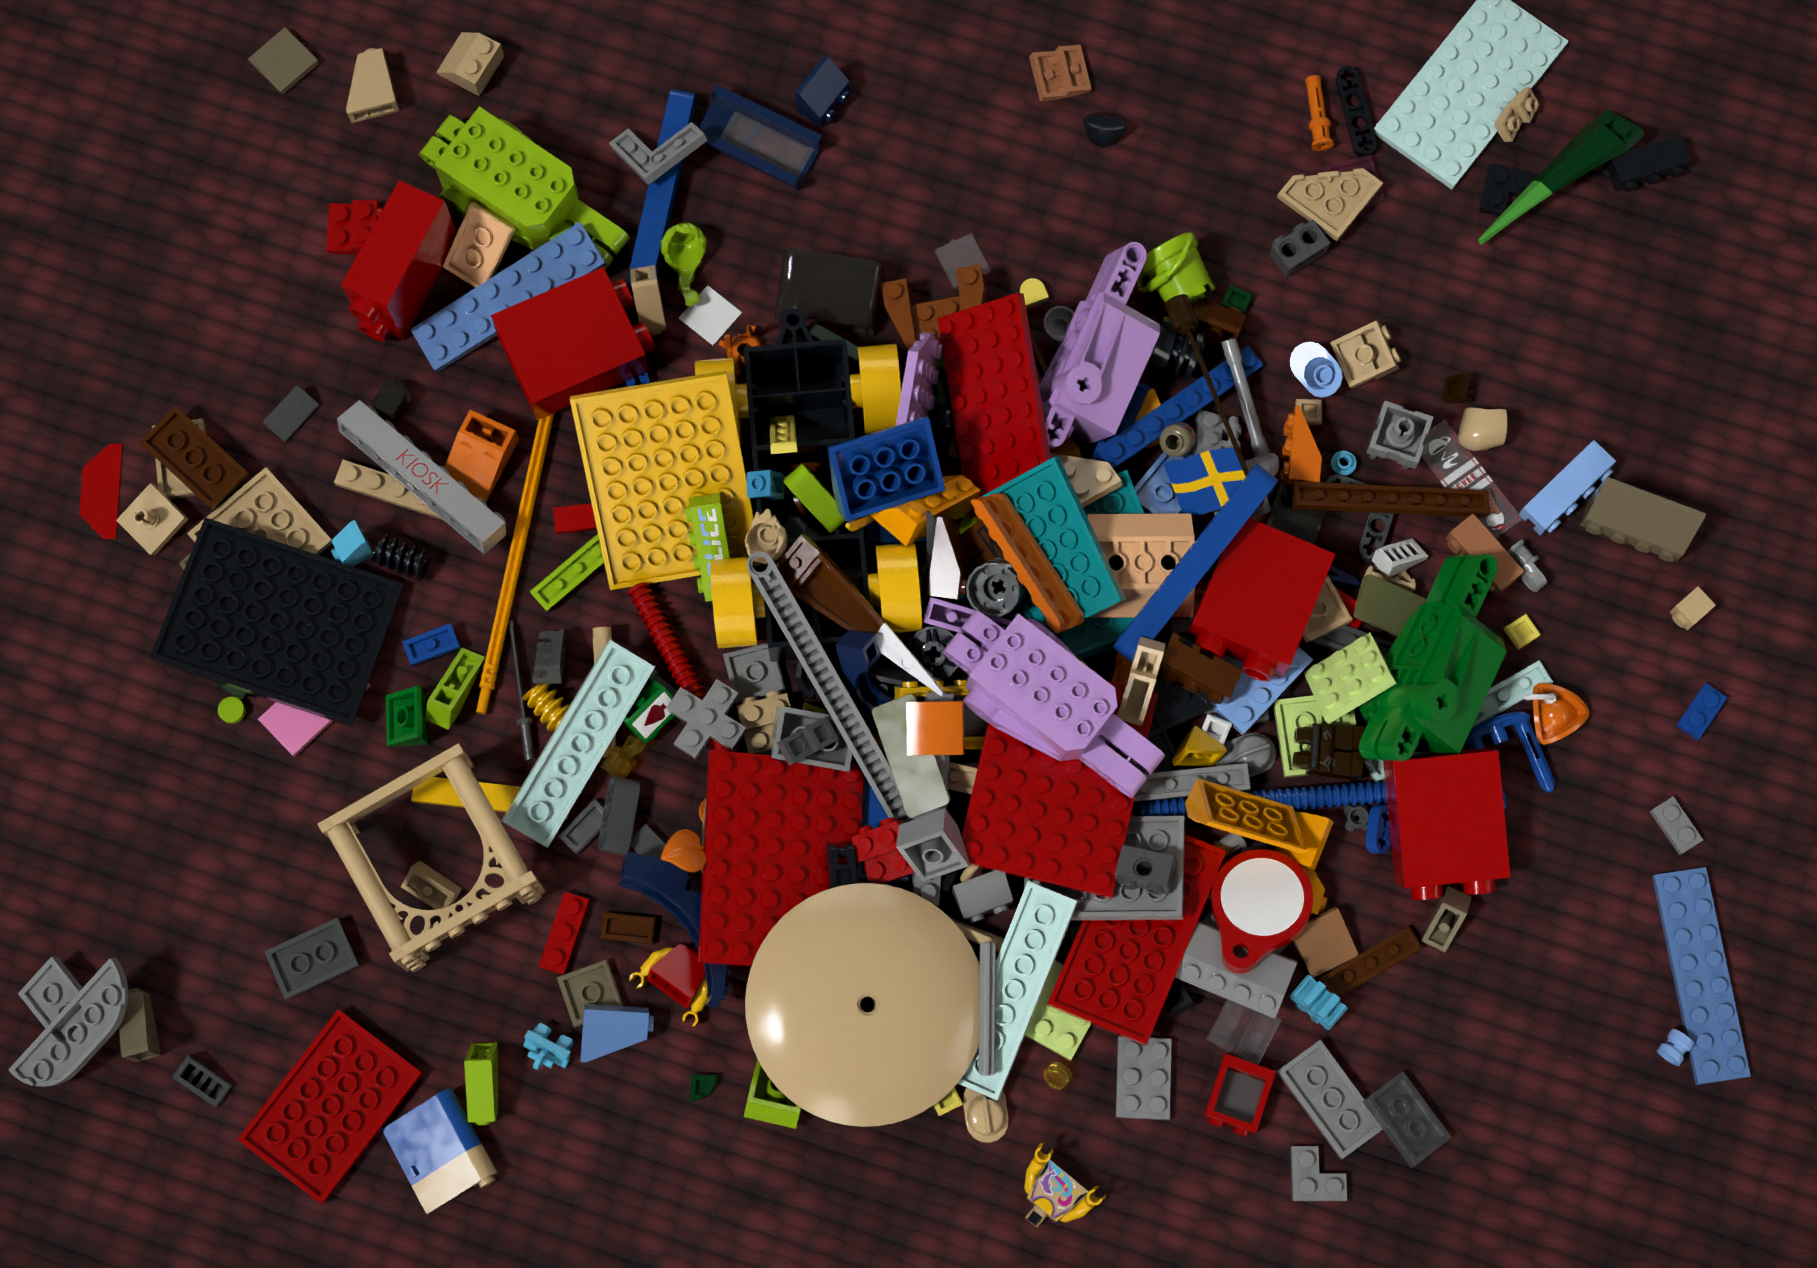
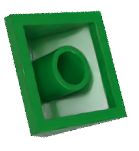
M414 686L386 695L387 746L428 745L427 721L425 720L427 694L421 686Z

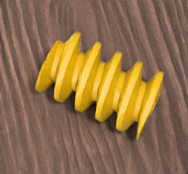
M538 684L530 689L522 697V700H528V707L535 708V716H541L540 722L542 724L548 723L547 730L553 732L570 705L561 707L564 697L555 699L554 697L558 690L548 691L551 684Z

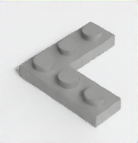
M691 122L654 151H651L629 129L609 142V145L649 185L694 150L698 149L707 141V138Z

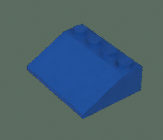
M928 416L828 447L832 488L838 512L846 521L945 490Z

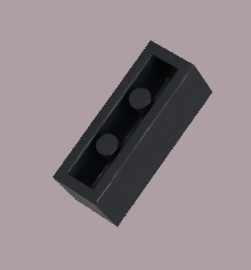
M1679 135L1628 150L1607 161L1605 166L1615 192L1623 189L1625 192L1636 189L1640 184L1648 183V185H1652L1667 176L1675 178L1683 175L1690 165L1691 159L1683 139Z

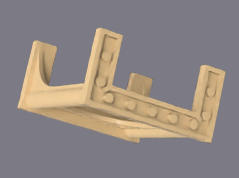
M459 743L318 823L321 832L333 843L392 950L389 952L391 958L407 972L409 970L415 972L426 965L425 961L430 959L427 952L438 948L441 945V940L448 936L451 938L459 936L465 931L464 927L471 923L476 925L483 922L489 917L488 913L495 909L501 911L512 904L511 900L517 898L522 904L528 903V905H531L542 898L541 894L546 892L533 872L528 871L471 771L475 766ZM444 771L481 837L484 850L483 866L476 884L461 900L441 909L420 910L402 904L388 892L356 836L360 831L354 822ZM495 858L496 865L501 864L502 869L498 867L490 868V861ZM490 874H498L503 877L504 884L499 888H492L486 884L485 879ZM482 889L491 893L490 895H481L482 899L477 898V892ZM458 905L463 906V910L460 912L456 911ZM403 911L408 913L404 925L401 923L403 918L399 916V913ZM422 916L425 920V927L420 934L414 935L411 932V923L415 917ZM439 916L441 922H435L433 928H431V919Z

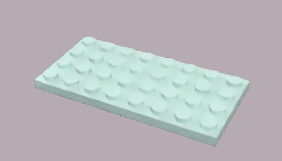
M1476 0L1374 127V134L1447 187L1453 189L1498 131L1494 124L1507 104L1525 87H1530L1532 90L1569 41L1511 0Z

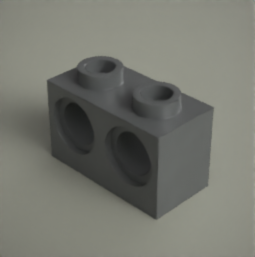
M1311 220L1307 224L1305 222L1298 224L1288 236L1281 235L1272 242L1269 255L1287 278L1328 251L1330 242L1315 221ZM1310 237L1314 243L1308 244L1302 238ZM1290 250L1294 256L1287 257L1282 251Z

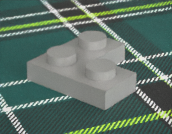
M1318 1146L1290 1147L1292 1201H1347L1346 1173L1319 1174Z

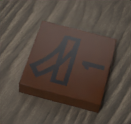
M979 519L960 535L967 555L976 567L997 557H1003V551L997 542L990 537L988 528L983 520Z

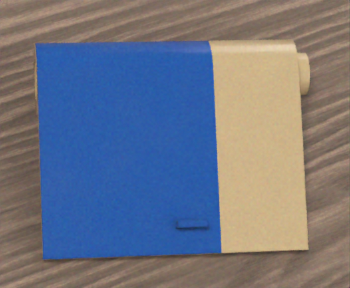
M452 1088L436 1094L381 1129L426 1214L431 1213L473 1186L480 1185L483 1188L495 1181L493 1176L498 1172L471 1122H468V1117Z

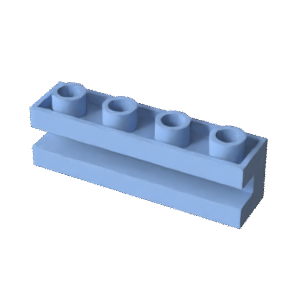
M1593 440L1518 515L1525 522L1529 519L1536 526L1533 529L1540 536L1546 530L1551 533L1561 523L1558 520L1564 513L1567 516L1570 515L1578 507L1576 501L1581 496L1586 499L1596 489L1593 485L1599 479L1603 482L1606 477H1609L1614 472L1611 467L1616 460Z

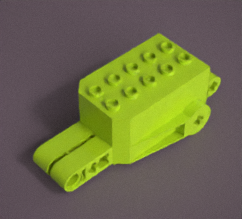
M480 106L466 124L456 117L448 115L435 132L437 137L432 136L419 153V156L428 165L436 169L444 189L439 198L445 201L446 206L451 211L464 218L470 204L475 201L515 226L516 229L511 240L535 250L578 222H581L606 262L607 266L604 267L606 270L613 261L611 255L617 256L630 239L629 235L622 228L579 200L570 166L535 144L513 124L504 119L496 118Z

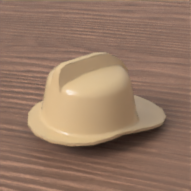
M966 1088L963 1095V1106L968 1132L974 1139L980 1142L991 1143L999 1140L1008 1128V1112L1004 1091H1002L1000 1099L997 1101Z

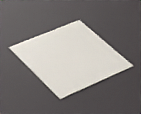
M707 286L699 294L700 300L697 305L689 306L679 319L711 345H714L742 312L711 287Z

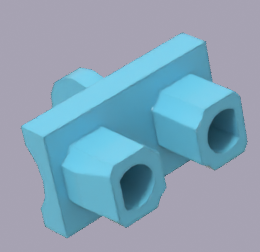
M539 1023L533 1031L528 1030L524 1036L525 1042L523 1047L530 1050L528 1057L535 1060L533 1068L538 1071L542 1065H545L551 1069L554 1063L566 1068L570 1060L573 1040L565 1035H561L556 1044L549 1041L548 1038L552 1030L542 1023Z

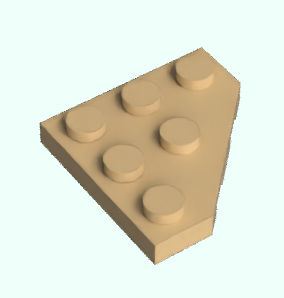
M1364 168L1339 173L1338 171L1322 172L1311 176L1293 175L1278 193L1277 198L1309 222L1314 220L1320 230L1335 241H1338L1379 191L1383 182Z
M1050 453L1051 458L1059 456L1083 508L1122 486L1121 479L1108 462Z

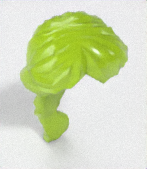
M680 223L666 231L661 240V253L665 257V262L678 274V289L684 297L685 305L692 307L697 305L700 296L690 286L694 281V274L697 268L701 265L702 257L705 255L707 239L700 228L695 225Z

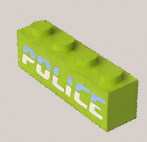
M720 493L689 497V507H685L687 523L692 522L693 531H689L691 546H696L697 554L693 555L695 570L700 569L701 578H697L699 593H704L705 602L712 601L710 560L730 558Z

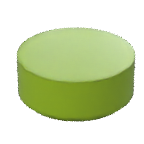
M227 697L218 706L220 718L229 724L240 722L246 713L245 705L236 697Z

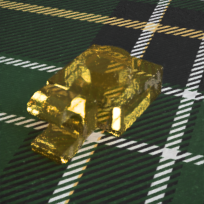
M630 735L622 748L614 746L600 767L611 776L626 778L637 763L632 757L643 750L645 743L639 738Z

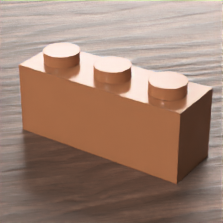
M1474 513L1454 528L1446 537L1448 547L1455 554H1491L1495 557L1498 570L1488 591L1489 593L1493 592L1495 596L1499 595L1524 573V570Z

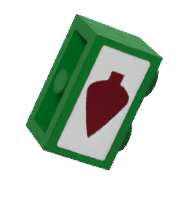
M653 679L639 693L623 720V724L646 744L658 735L659 730L668 721L675 718L673 714L666 710L673 696L664 686Z

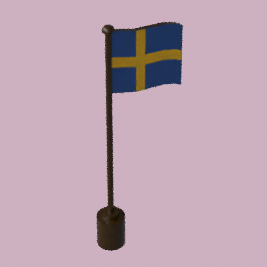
M1181 294L1167 300L1164 304L1175 333L1182 334L1183 336L1188 335L1233 445L1231 448L1208 450L1182 460L1162 461L1183 514L1198 516L1220 510L1248 475L1249 470L1192 334L1196 331L1199 321L1188 295Z

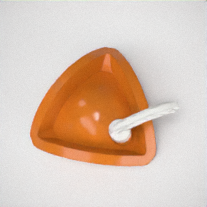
M1538 683L1533 687V694L1523 697L1524 700H1533L1536 737L1542 745L1553 743L1570 735L1580 728L1589 717V709L1584 701L1573 692L1557 685Z

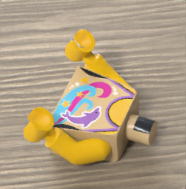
M1040 1143L1035 1151V1156L1026 1170L1024 1189L1028 1194L1026 1199L1034 1205L1025 1218L1037 1228L1047 1216L1055 1223L1058 1220L1067 1223L1081 1218L1106 1198V1195L1102 1198H1097L1094 1195V1191L1098 1186L1087 1191L1050 1160L1053 1149H1051L1049 1154H1044L1041 1151L1044 1143Z

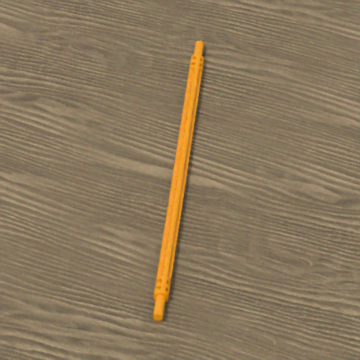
M555 412L538 421L486 660L479 684L481 691L476 709L478 714L486 715L491 690L495 688Z

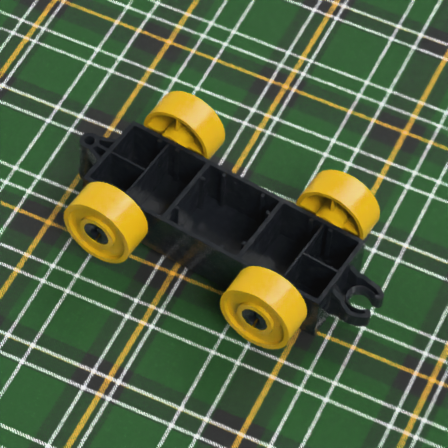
M789 309L782 315V328L776 345L743 347L746 383L737 384L734 358L695 361V375L727 371L740 445H742L740 418H749L753 471L772 470L784 473V477H786V471L795 464L815 462L830 465L828 447L855 439L853 409L862 408L865 435L896 426L901 396L896 344L857 347L859 374H849L847 340L813 341L805 326L802 312L797 309ZM794 415L796 421L797 452L771 454L770 418ZM785 483L784 499L756 498L757 512L761 515L766 509H769L771 515H775L779 523L785 528L788 535V547L785 553L801 534H805L823 552L826 551L873 608L880 607L881 618L894 633L922 630L921 598L915 543L907 547L903 543L875 546L877 573L867 574L863 527L851 532L845 527L846 523L850 521H846L831 534L818 520L808 522L796 506ZM749 557L710 560L712 602L718 649L758 645L757 618L765 617L770 662L799 660L757 585L753 584V578L747 569ZM761 563V570L765 571L768 564L764 565ZM795 597L846 687L835 645L848 630ZM799 661L796 670L797 685L804 698L812 701L816 698V689Z

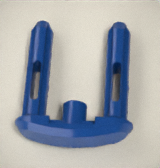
M1526 712L1502 714L1482 722L1470 731L1465 744L1469 749L1485 748L1482 736L1490 734L1494 745H1498L1509 740L1505 727L1515 726L1540 787L1547 793L1554 790L1555 780L1529 720L1532 717ZM1502 789V792H1503V802H1504V810H1505L1506 807H1507V806H1506V805H1507V799H1506V796H1505L1504 791H1503V789Z

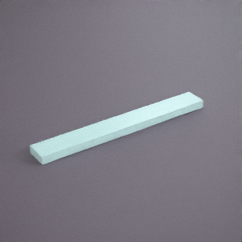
M1540 660L1489 689L1471 730L1482 722L1523 701L1524 696L1533 694V687L1536 684L1553 683ZM1413 752L1412 755L1428 754L1429 752ZM1365 759L1363 761L1374 781L1381 782L1385 779L1383 760Z

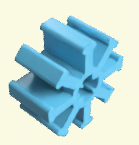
M1307 975L1289 996L1292 1001L1297 1003L1296 1006L1302 1012H1307L1311 1020L1317 1024L1320 1023L1326 1030L1331 1029L1348 1009L1346 1005L1340 1002V998L1335 993L1327 991L1326 985L1320 981L1316 982L1310 975Z

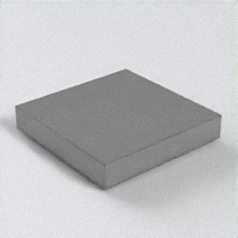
M767 643L723 654L731 688L739 692V696L735 701L736 705L741 704V700L748 697H756L757 700L765 698L766 694L772 691L781 690V693L786 692L778 661L770 662Z

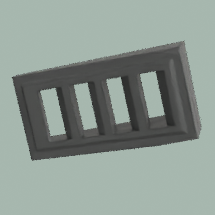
M187 1055L172 1076L173 1079L215 1108L232 1087L231 1084L189 1055ZM192 1064L195 1066V1069L185 1080L182 1076ZM201 1070L204 1075L196 1086L192 1085L191 1082ZM208 1077H211L213 1081L205 1092H202L200 1088ZM216 1084H221L222 1087L216 1093L214 1098L212 1099L211 1097H209L208 1095L214 1089Z

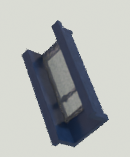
M716 84L712 91L713 103L698 127L707 138L704 145L798 191L821 150L820 141L822 135Z

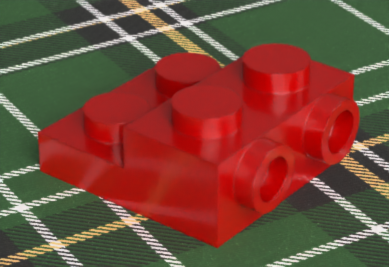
M352 200V204L329 203L326 247L328 254L359 253L383 210L378 200Z
M895 817L887 818L880 821V827L873 829L872 825L859 828L857 829L858 835L851 837L858 862H863L869 883L886 884L915 874L914 870L896 848L898 827L906 823V821H896Z

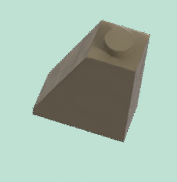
M140 988L128 990L127 1009L119 1026L122 1058L133 1062L162 1056L150 994L141 991Z

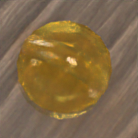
M1057 1061L1052 1062L1043 1073L1046 1083L1057 1090L1063 1089L1073 1078L1071 1070L1063 1063Z

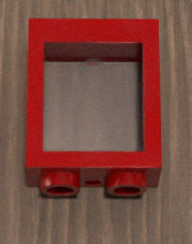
M1225 1053L1221 1058L1202 1117L1208 1118V1124L1223 1128L1224 1124L1233 1127V1132L1241 1136L1248 1137L1249 1133L1255 1134L1276 1071Z

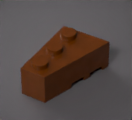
M1173 632L1164 650L1158 670L1159 677L1170 683L1174 681L1184 685L1183 688L1189 692L1198 693L1199 691L1207 695V699L1214 703L1222 704L1223 702L1227 704L1242 670L1215 655L1210 657L1199 652L1201 647L1192 644L1190 648L1178 641L1180 636Z

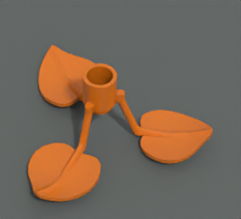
M706 798L699 807V817L702 823ZM682 829L673 834L667 841L661 855V860L670 862L693 875H700L706 862L705 847L700 846V839L695 832Z

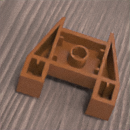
M980 264L956 269L960 296L913 305L911 289L906 278L881 283L884 306L907 351L913 347L916 340L921 341L920 334L922 332L932 333L940 339L937 318L987 303L988 296L985 277Z

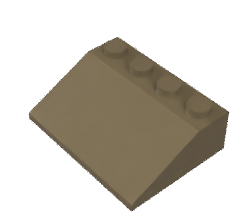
M1606 477L1589 498L1580 526L1585 527L1589 533L1609 536L1616 543L1631 544L1640 552L1655 553L1664 561L1677 562L1684 555L1705 519L1706 513Z

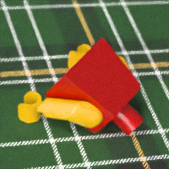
M678 944L675 948L667 947L654 951L640 967L641 971L630 975L629 981L633 982L637 976H640L641 983L637 986L638 989L644 988L647 985V981H649L686 1009L691 1006V1010L686 1012L682 1019L685 1022L687 1015L693 1014L696 1020L692 1027L699 1022L698 1012L702 1011L706 1004L707 993L705 969L703 963H698V949L696 945L691 950L683 944Z

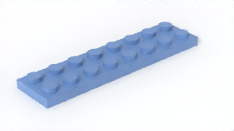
M578 222L410 330L434 371L438 373L497 335L491 318L492 314L605 267L607 264L583 224Z
M1703 867L1653 875L1652 879L1684 1032L1694 1042V1046L1689 1051L1695 1085L1751 1077L1707 869Z

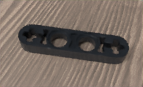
M1344 66L1338 70L1335 84L1353 152L1357 157L1367 159L1374 154L1377 141L1359 74L1354 67ZM1344 74H1347L1348 78H1351V89L1347 90V81L1346 79H1342ZM1356 96L1360 103L1357 106H1350L1346 98ZM1360 118L1364 120L1366 126L1362 129H1357L1353 126L1352 121ZM1364 134L1365 144L1370 145L1367 151H1365L1364 147H1360L1362 143L1361 136Z

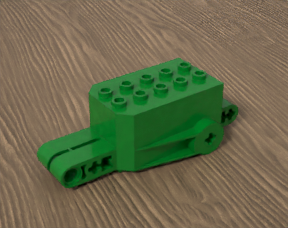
M1452 555L1444 561L1424 605H1419L1416 612L1409 617L1384 658L1397 684L1359 706L1363 718L1368 721L1359 742V751L1363 758L1367 760L1406 761L1410 759L1413 752L1460 754L1507 652L1503 640L1476 619L1498 570V564L1493 555Z

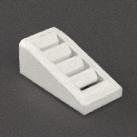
M1411 538L1377 549L1372 561L1388 579L1426 560L1428 555Z

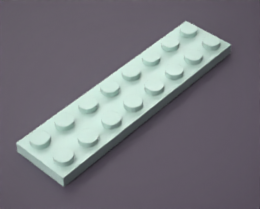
M612 640L607 642L501 820L502 822L543 846L549 847L655 666Z
M1031 881L1027 882L996 959L995 1073L991 1076L979 1075L978 1046L976 1055L968 1070L957 1084L997 1101L1000 1099L1078 904L1077 900Z

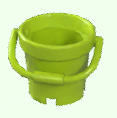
M1193 232L1176 236L1147 253L1146 261L1137 282V289L1140 293L1156 289L1164 302L1174 296L1186 294L1193 305L1199 298H1205L1204 292L1207 291L1206 288L1209 289L1210 293L1216 289L1197 250L1198 241ZM1147 276L1150 281L1147 283L1146 286H1143L1145 277Z

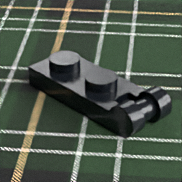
M845 844L844 847L826 845L825 856L828 868L829 889L857 884L854 845ZM838 858H844L845 864H838Z

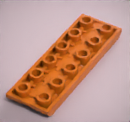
M995 493L972 499L970 502L974 507L975 514L983 520L988 528L990 537L997 542L1003 551V557L1016 571L1019 582L1027 588L1032 602L1040 608L1045 616L1047 625L1056 634L1082 625L1084 622L1082 610L1007 495Z

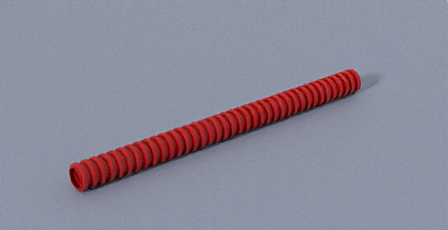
M641 582L634 585L628 591V595L633 597L631 601L633 604H636V610L640 611L639 616L643 618V623L647 624V631H651V638H655L653 642L655 645H658L657 650L662 652L660 655L665 659V665H669V672H673L671 676L673 679H676V685L703 700L707 693L703 692V685H699L701 681L696 678V672H692L693 666L689 665V659L685 658V651H681V644H677L679 640L677 637H674V631L670 630L671 625L667 623V618L663 616V610H659L660 604L656 603V597L652 596L653 591L648 589L650 587L649 584ZM711 738L708 741L710 742V749L732 752Z

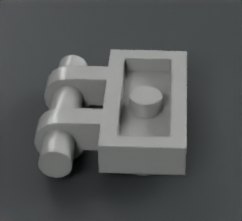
M1204 410L1196 413V444L1194 454L1233 447L1220 414ZM1232 416L1229 418V424L1241 450V444L1238 441V437L1241 435V425L1239 424V418ZM1222 436L1228 437V441L1222 440Z

